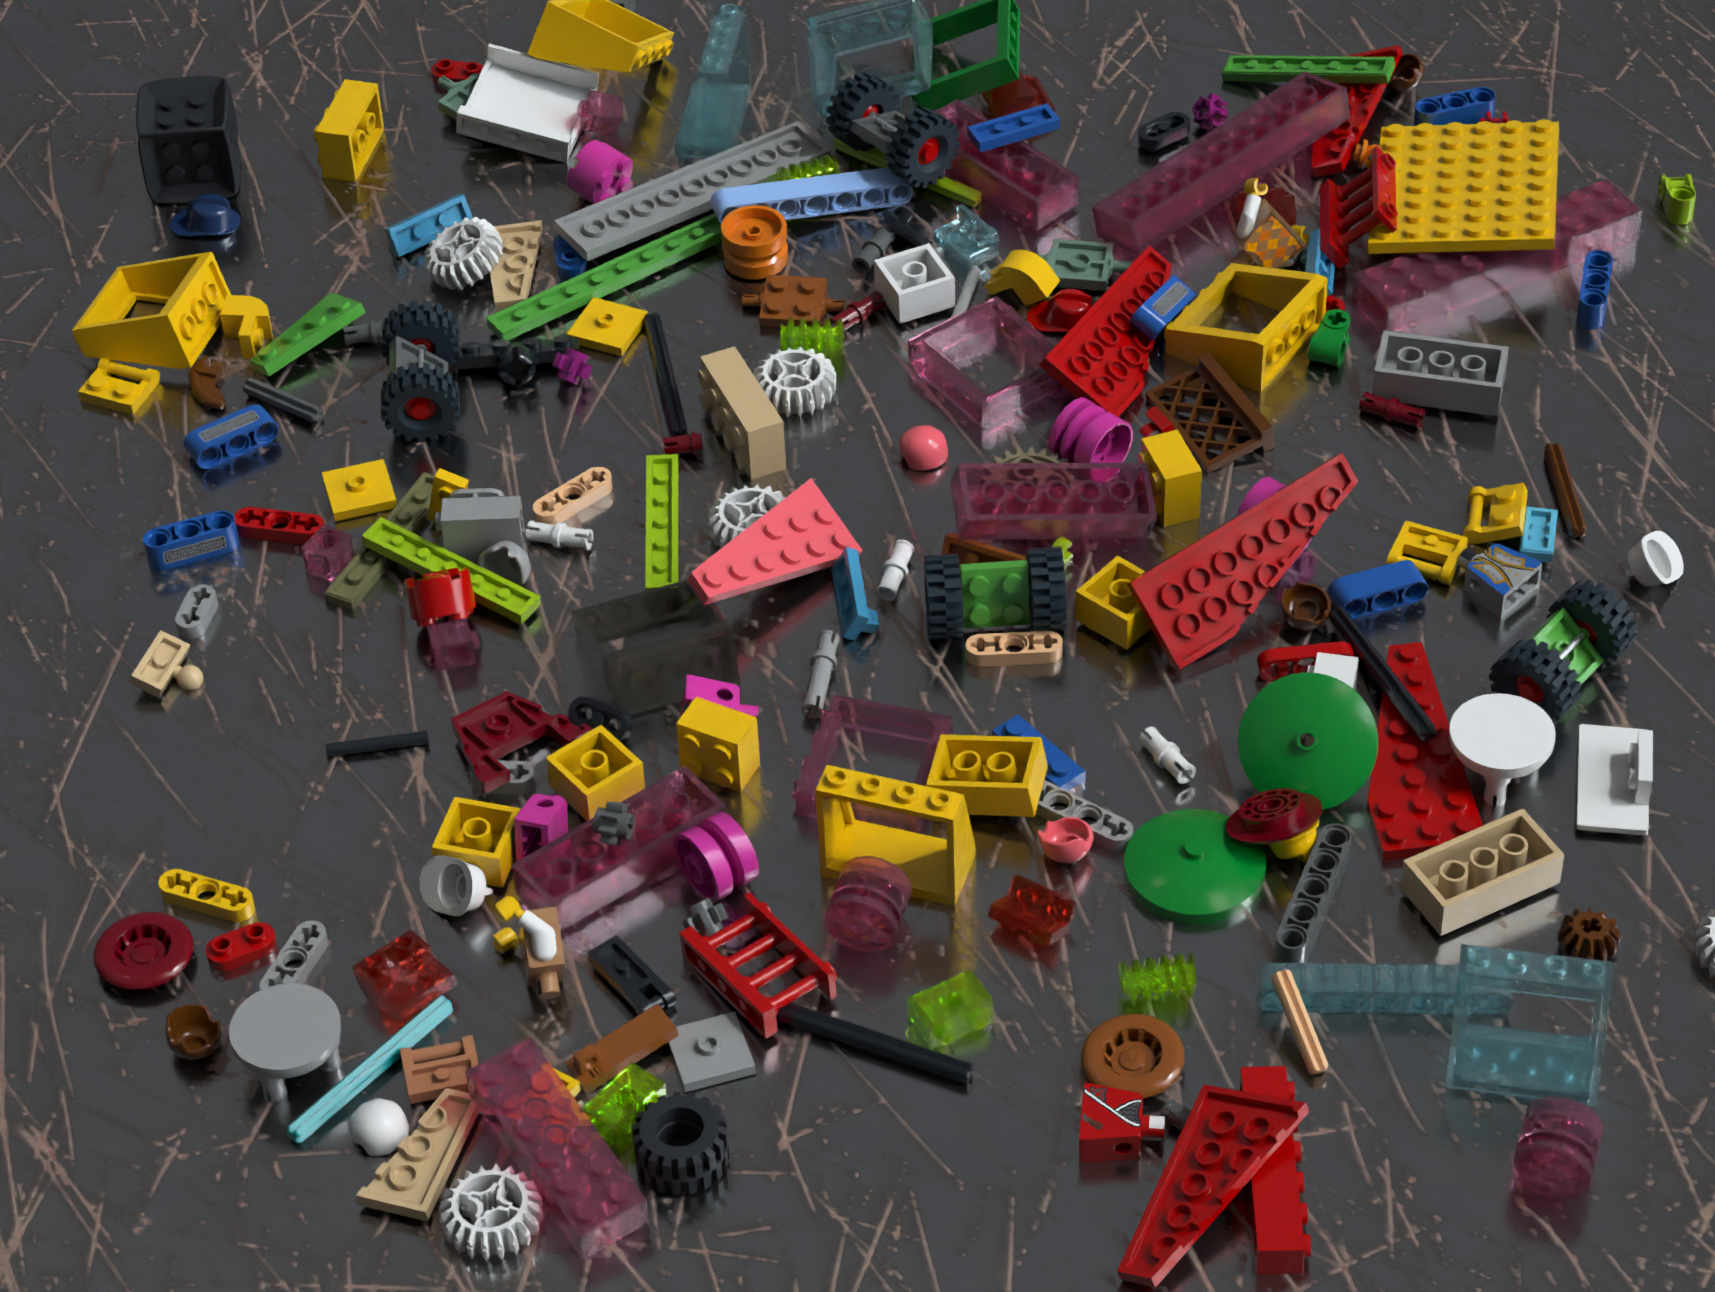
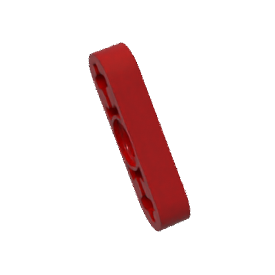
M245 507L238 510L234 515L238 535L244 538L311 546L321 543L326 537L324 520L316 514ZM279 523L288 524L285 528L282 529L272 528L274 525Z
M1347 642L1271 648L1261 652L1256 662L1260 677L1265 681L1273 682L1291 674L1307 673L1308 665L1315 666L1317 652L1355 657L1354 651ZM1306 658L1315 659L1312 663L1308 665L1298 664L1301 660Z

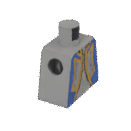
M1492 544L1480 555L1466 548L1462 551L1457 561L1458 566L1466 570L1465 591L1500 619L1540 585L1542 562L1500 544Z

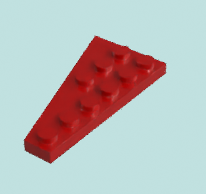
M1401 45L1348 56L1394 57L1396 68L1403 52ZM1315 83L1312 171L1314 177L1330 176L1344 171L1387 84Z
M1203 1084L1119 1265L1117 1273L1120 1279L1156 1288L1310 1112L1306 1102Z

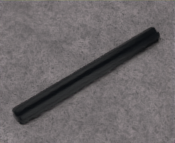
M656 312L653 314L647 313L644 316V325L671 437L688 435L660 315Z
M1338 606L1335 610H1331L1328 617L1331 619L1333 626L1343 639L1352 646L1356 656L1359 657V660L1420 740L1427 742L1430 738H1434L1437 735V730L1433 722L1345 608Z
M789 1003L779 1009L778 1015H776V1021L964 1084L969 1082L973 1074V1064L971 1062L794 1003Z

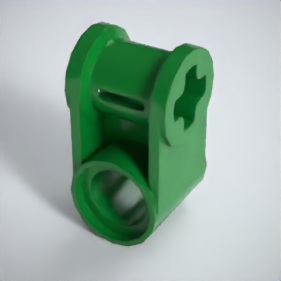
M1334 309L1329 310L1323 315L1316 333L1313 334L1309 344V361L1335 367L1341 365L1350 341L1347 330L1350 326L1351 318L1346 311Z

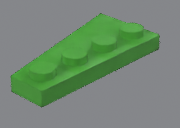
M331 292L249 360L254 371L271 376L365 314L362 303Z

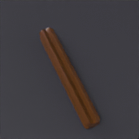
M1558 442L1554 444L1548 443L1545 445L1544 455L1568 534L1571 538H1582L1586 535L1585 530L1587 526L1562 446Z

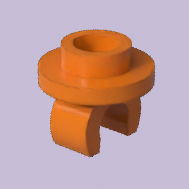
M1363 139L1362 144H1356L1352 156V161L1357 162L1356 168L1361 169L1363 163L1367 168H1370L1372 160L1369 156L1372 155V149L1377 146L1382 151V147L1376 144L1368 146V140Z

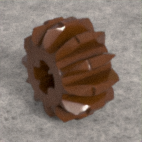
M1591 907L1586 912L1575 908L1572 915L1564 916L1561 928L1558 930L1557 940L1558 945L1561 946L1562 956H1571L1573 965L1580 961L1584 962L1588 969L1592 963L1603 967L1606 959L1613 960L1617 953V947L1620 944L1621 935L1619 934L1620 930L1617 929L1616 919L1607 918L1605 910L1595 913Z

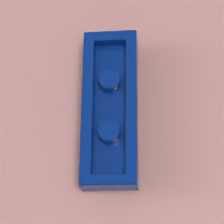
M1048 103L968 126L967 136L978 151L983 152L1060 129V119Z
M1017 714L992 730V736L1041 737L1048 764L1044 780L1067 791L1085 781L1086 771L1020 715Z

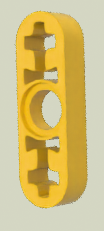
M182 869L168 870L159 878L158 885L161 897L169 904L231 922L246 921L255 912L252 893L245 887ZM205 891L216 893L214 897L208 900L197 898Z

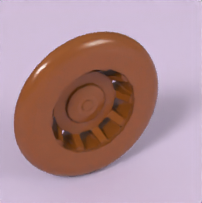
M1124 1014L1102 1022L1088 1035L1081 1051L1082 1069L1090 1083L1138 1092L1143 1095V1098L1159 1094L1170 1087L1180 1075L1185 1060L1184 1047L1177 1033L1160 1019L1143 1014Z

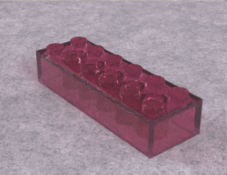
M957 99L936 111V113L957 126L956 130L960 133V137L957 138L960 141V148L955 149V152L958 153L957 159H952L951 164L953 166L951 170H945L949 175L968 187L980 191L982 196L1036 231L1079 205L1080 176L1022 140L992 150L979 152L967 136V127L989 121V119Z
M958 463L950 482L958 540L1058 539L1061 536L1066 539L1148 538L1157 520L1148 463Z
M683 766L620 802L628 804L627 813L635 815L633 834L629 840L622 839L621 845L614 846L600 843L601 834L593 832L594 818L512 864L516 894L532 910L557 906L561 932L678 863L674 849L676 835L690 827L697 826L700 828L702 820L716 812L723 811L726 813V805L686 766Z
M531 1037L465 1071L469 1096L520 1170L525 1173L528 1181H534L543 1203L583 1260L649 1223L646 1198Z

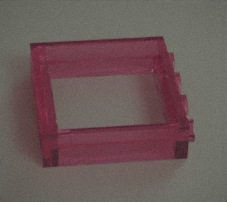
M997 296L908 340V364L982 429L1064 388L1043 368H1040L986 395L939 354L996 325L1041 363L1055 345L1048 337L1043 336L1029 321L1023 319L1010 305L1004 303Z
M834 694L829 709L822 712L820 731H815L811 742L812 751L810 755L804 756L801 767L802 776L800 780L796 779L794 781V791L791 798L796 800L797 815L817 819L815 790L826 765H828L842 727L927 742L928 746L914 784L926 786L940 734L953 735V716ZM851 803L855 820L919 833L924 818Z

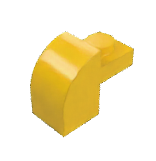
M1013 250L1003 263L997 265L990 272L991 277L984 287L990 295L1012 287L1024 305L1027 306L1048 298L1060 279L1049 264L1039 255L1027 250Z
M226 295L220 313L224 337L239 338L242 358L252 359L256 355L258 347H262L263 339H273L268 307L262 300L256 297Z

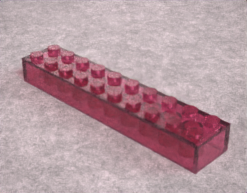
M1306 71L1092 206L1097 237L1139 255L1149 245L1153 246L1162 239L1167 238L1171 233L1189 224L1193 219L1212 209L1213 206L1227 197L1232 196L1236 191L1244 187L1248 179L1258 178L1267 171L1274 169L1284 160L1294 156L1298 151L1316 142L1320 137L1351 118L1347 88Z
M1608 179L1557 197L1555 249L1408 253L1355 273L1353 277L1352 303L1382 334L1383 330L1399 332L1582 262L1590 251L1603 250L1608 252L1637 241L1639 239L1643 211Z

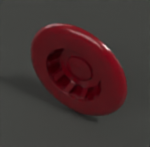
M1279 788L1267 790L1245 800L1240 805V808L1227 820L1226 831L1234 840L1246 844L1260 845L1287 840L1303 833L1316 823L1322 813V803L1317 797L1307 793H1300L1294 789Z
M160 912L132 914L114 922L100 935L93 953L94 966L104 980L117 987L125 989L155 987L171 980L186 967L193 953V937L187 926L174 916Z

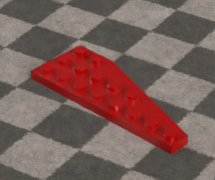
M1149 245L1049 352L1039 366L1070 391L1075 398H1086L1095 403V405L1104 408L1106 413L1109 412L1120 417L1144 388L1145 382L1143 378L1144 374L1148 371L1149 363L1147 361L1155 339L1150 341L1129 322V319L1148 298L1169 280L1172 264Z
M1343 453L1335 455L1126 583L1175 671L1183 669L1235 636L1241 624L1259 606L1258 603L1265 594L1276 585L1301 554L1303 547L1311 537H1314L1322 528L1323 522L1338 508L1359 482Z
M1422 642L1389 645L1387 664L1433 722L1437 735L1434 738H1430L1427 742L1421 741L1385 692H1382L1377 728L1378 755L1371 773L1367 801V812L1382 861L1410 858L1483 826L1463 764L1456 756L1450 743V725Z

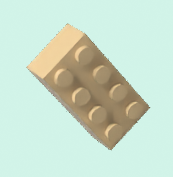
M736 347L701 356V370L697 372L699 383L703 388V394L699 395L703 411L710 413L715 430L722 432L727 449L733 450L735 453L738 467L741 470L745 469L751 480L785 470L784 422Z
M1522 808L1403 861L1401 890L1438 934L1442 936L1559 884L1564 853Z

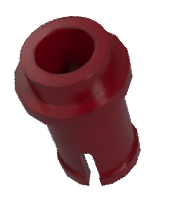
M691 431V434L663 437L665 454L682 455L694 453V456H696L698 452L703 451L701 433Z

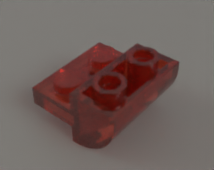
M1020 70L1019 80L981 93L994 118L1046 103L1054 112L1056 110L1039 79L1036 76L1022 75Z
M412 930L407 931L352 966L359 987L374 1009L380 1015L387 1012L397 1022H400L457 985L455 974L434 957L432 947Z

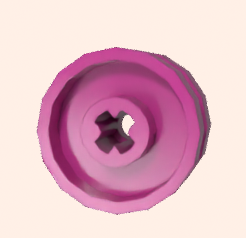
M723 811L716 812L702 820L700 828L697 826L690 827L677 834L674 839V849L678 863L688 882L704 900L710 898L712 903L718 902L731 894L733 886L735 888L744 887L756 880L759 875V863L748 836L741 826Z

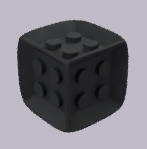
M190 76L160 79L143 84L139 89L137 97L136 128L143 177L152 202L184 204L190 203L193 199L204 194H217L224 198L236 195L240 185V150L234 103L227 80L218 76Z

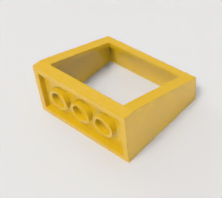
M551 0L546 4L527 54L536 59L629 73L664 57H668L674 45V42L671 41L674 32L609 0Z
M212 252L117 267L72 329L73 337L76 344L79 345L83 356L102 357L116 361L176 369L191 368L222 323L220 313L226 295H231ZM137 300L166 304L159 314L124 319Z
M1231 263L1223 272H1219L1216 275L1214 281L1206 289L1204 288L1200 291L1198 297L1190 305L1184 307L1182 313L1173 322L1166 326L1164 331V338L1166 339L1165 353L1198 366V357L1209 352L1234 382L1261 393L1307 345L1313 334L1316 333L1326 312L1328 278L1316 273ZM1232 292L1280 311L1260 334L1199 326Z
M826 765L815 790L820 876L955 906L976 856V846L964 794ZM851 803L947 823V840L855 820Z

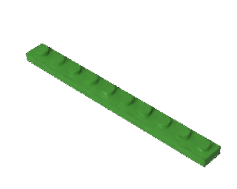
M715 213L486 317L487 327L500 340L513 339L588 304L593 297L601 298L722 242L721 224Z

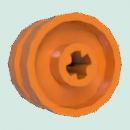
M750 205L735 209L723 218L721 224L722 255L725 268L729 272L744 279L756 280L767 278V274L775 275L786 266L789 258L786 241L787 224L780 212L767 206Z

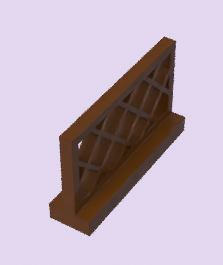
M1209 352L1198 357V366L1145 392L1146 399L1150 404L1156 406L1171 421L1175 430L1178 429L1192 455L1207 473L1259 447L1264 453L1275 448L1272 425ZM1197 378L1202 382L1200 389L1186 387L1187 383ZM1165 394L1175 395L1173 402L1160 401L1158 398ZM1182 396L1197 397L1194 405L1180 403ZM1203 398L1216 399L1218 401L1216 407L1201 406ZM1176 412L1191 413L1188 421L1176 420L1174 418ZM1197 414L1211 415L1210 423L1195 422ZM1219 416L1233 419L1231 426L1216 423ZM1191 431L1206 432L1204 440L1190 438ZM1213 433L1228 434L1226 442L1212 441L1211 437ZM1235 435L1247 436L1250 439L1243 444L1232 443ZM1207 449L1222 451L1221 455L1211 460L1205 456Z

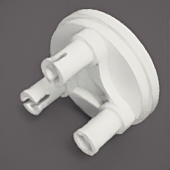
M1500 693L1481 695L1463 703L1453 714L1449 728V739L1456 756L1465 766L1484 776L1486 787L1483 797L1484 801L1491 806L1494 795L1497 796L1496 806L1505 803L1507 784L1510 783L1512 778L1531 774L1546 762L1552 754L1556 737L1554 724L1541 707L1525 698Z

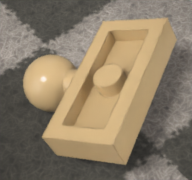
M160 630L132 673L129 684L160 698L172 677L177 679L179 687L184 690L199 688L204 678L202 671L194 665L180 666L189 652L190 644Z

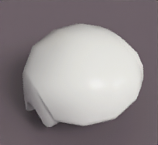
M375 1098L365 1102L356 1109L349 1121V1131L356 1145L360 1144L370 1156L390 1154L398 1149L397 1145L405 1136L409 1137V1124L400 1106L391 1100Z

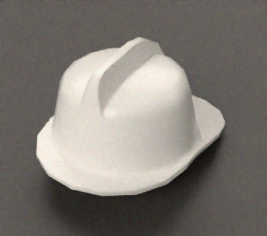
M1654 531L1642 537L1641 541L1632 547L1627 554L1630 569L1625 573V576H1634L1644 587L1669 584L1680 578L1683 574L1684 565L1680 551L1675 542L1662 531Z
M445 855L433 856L427 860L419 878L421 896L426 905L436 912L452 916H462L468 911L477 909L481 906L485 896L493 893V889L486 887L485 875L480 868L463 860Z

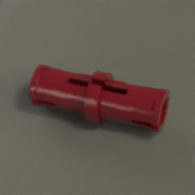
M875 290L862 300L849 303L844 311L828 319V326L836 324L830 328L832 333L839 336L852 326L865 323L867 317L886 306L885 300L877 302L884 298L883 295Z
M1367 391L1363 393L1362 398H1365V401L1360 400V411L1384 417V420L1389 423L1397 421L1416 429H1420L1422 423L1419 421H1424L1425 410L1402 404L1397 398L1392 397L1389 400L1370 394Z

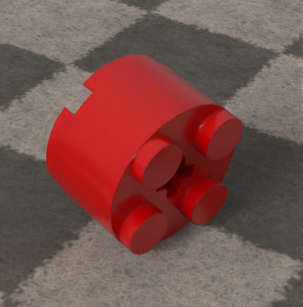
M464 567L460 571L458 568H451L422 574L423 579L414 581L413 577L404 580L411 619L416 620L417 627L437 623L436 620L441 619L443 616H449V621L467 618L469 614L473 613V608L477 607L469 567Z

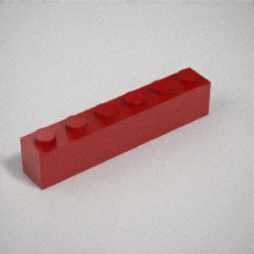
M1286 1066L1241 1067L1239 1091L1295 1101L1294 1081H1287ZM1298 1125L1248 1181L1256 1274L1303 1273L1304 1257H1311L1310 1234H1303L1302 1227L1308 1225L1307 1203L1300 1202L1299 1195H1304L1305 1192L1304 1172L1297 1171L1296 1164H1301L1300 1141L1293 1140V1134L1298 1133Z

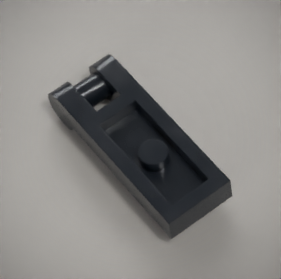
M617 935L587 952L588 962L635 1008L638 1015L656 1004L661 1009L667 1010L677 1003L672 990ZM652 992L655 996L648 1000L645 995Z

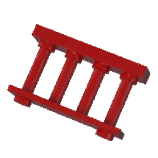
M1377 146L1372 149V166L1347 184L1336 186L1328 179L1320 185V250L1338 269L1349 263V245L1379 224L1383 223L1391 233L1397 230L1398 212L1396 209L1395 174L1397 166L1393 157L1389 153L1384 154ZM1373 196L1372 199H1370L1369 201H1367L1366 203H1364L1363 205H1361L1363 202H1365L1366 200H1368L1369 198H1371V197ZM1359 205H1361L1359 208H1357L1356 210H1354L1353 212H1351V213L1349 214L1350 211H1352L1353 209H1355L1356 207H1358ZM1373 213L1367 219H1365L1364 221H1362L1361 223H1359L1358 225L1349 230V228H1351L1352 226L1360 222L1362 219Z
M749 892L744 895L746 915L709 937L701 936L692 926L679 932L683 958L767 1039L778 1032L776 1015H778L779 1009L816 987L830 1000L837 997L835 985L837 975L829 962H823L773 915L770 907L765 902H759ZM753 927L764 936L729 957L726 955L722 956L715 950ZM773 947H776L785 956L750 977L742 976L736 970ZM795 967L806 976L771 998L769 996L764 997L757 990Z

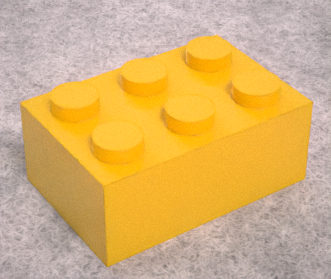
M345 79L340 89L335 91L333 101L325 109L323 119L319 125H316L313 135L314 141L318 145L317 162L321 166L323 178L356 182L384 132L377 83Z
M940 734L926 786L964 794L968 815L1035 817L1048 768L1041 737Z

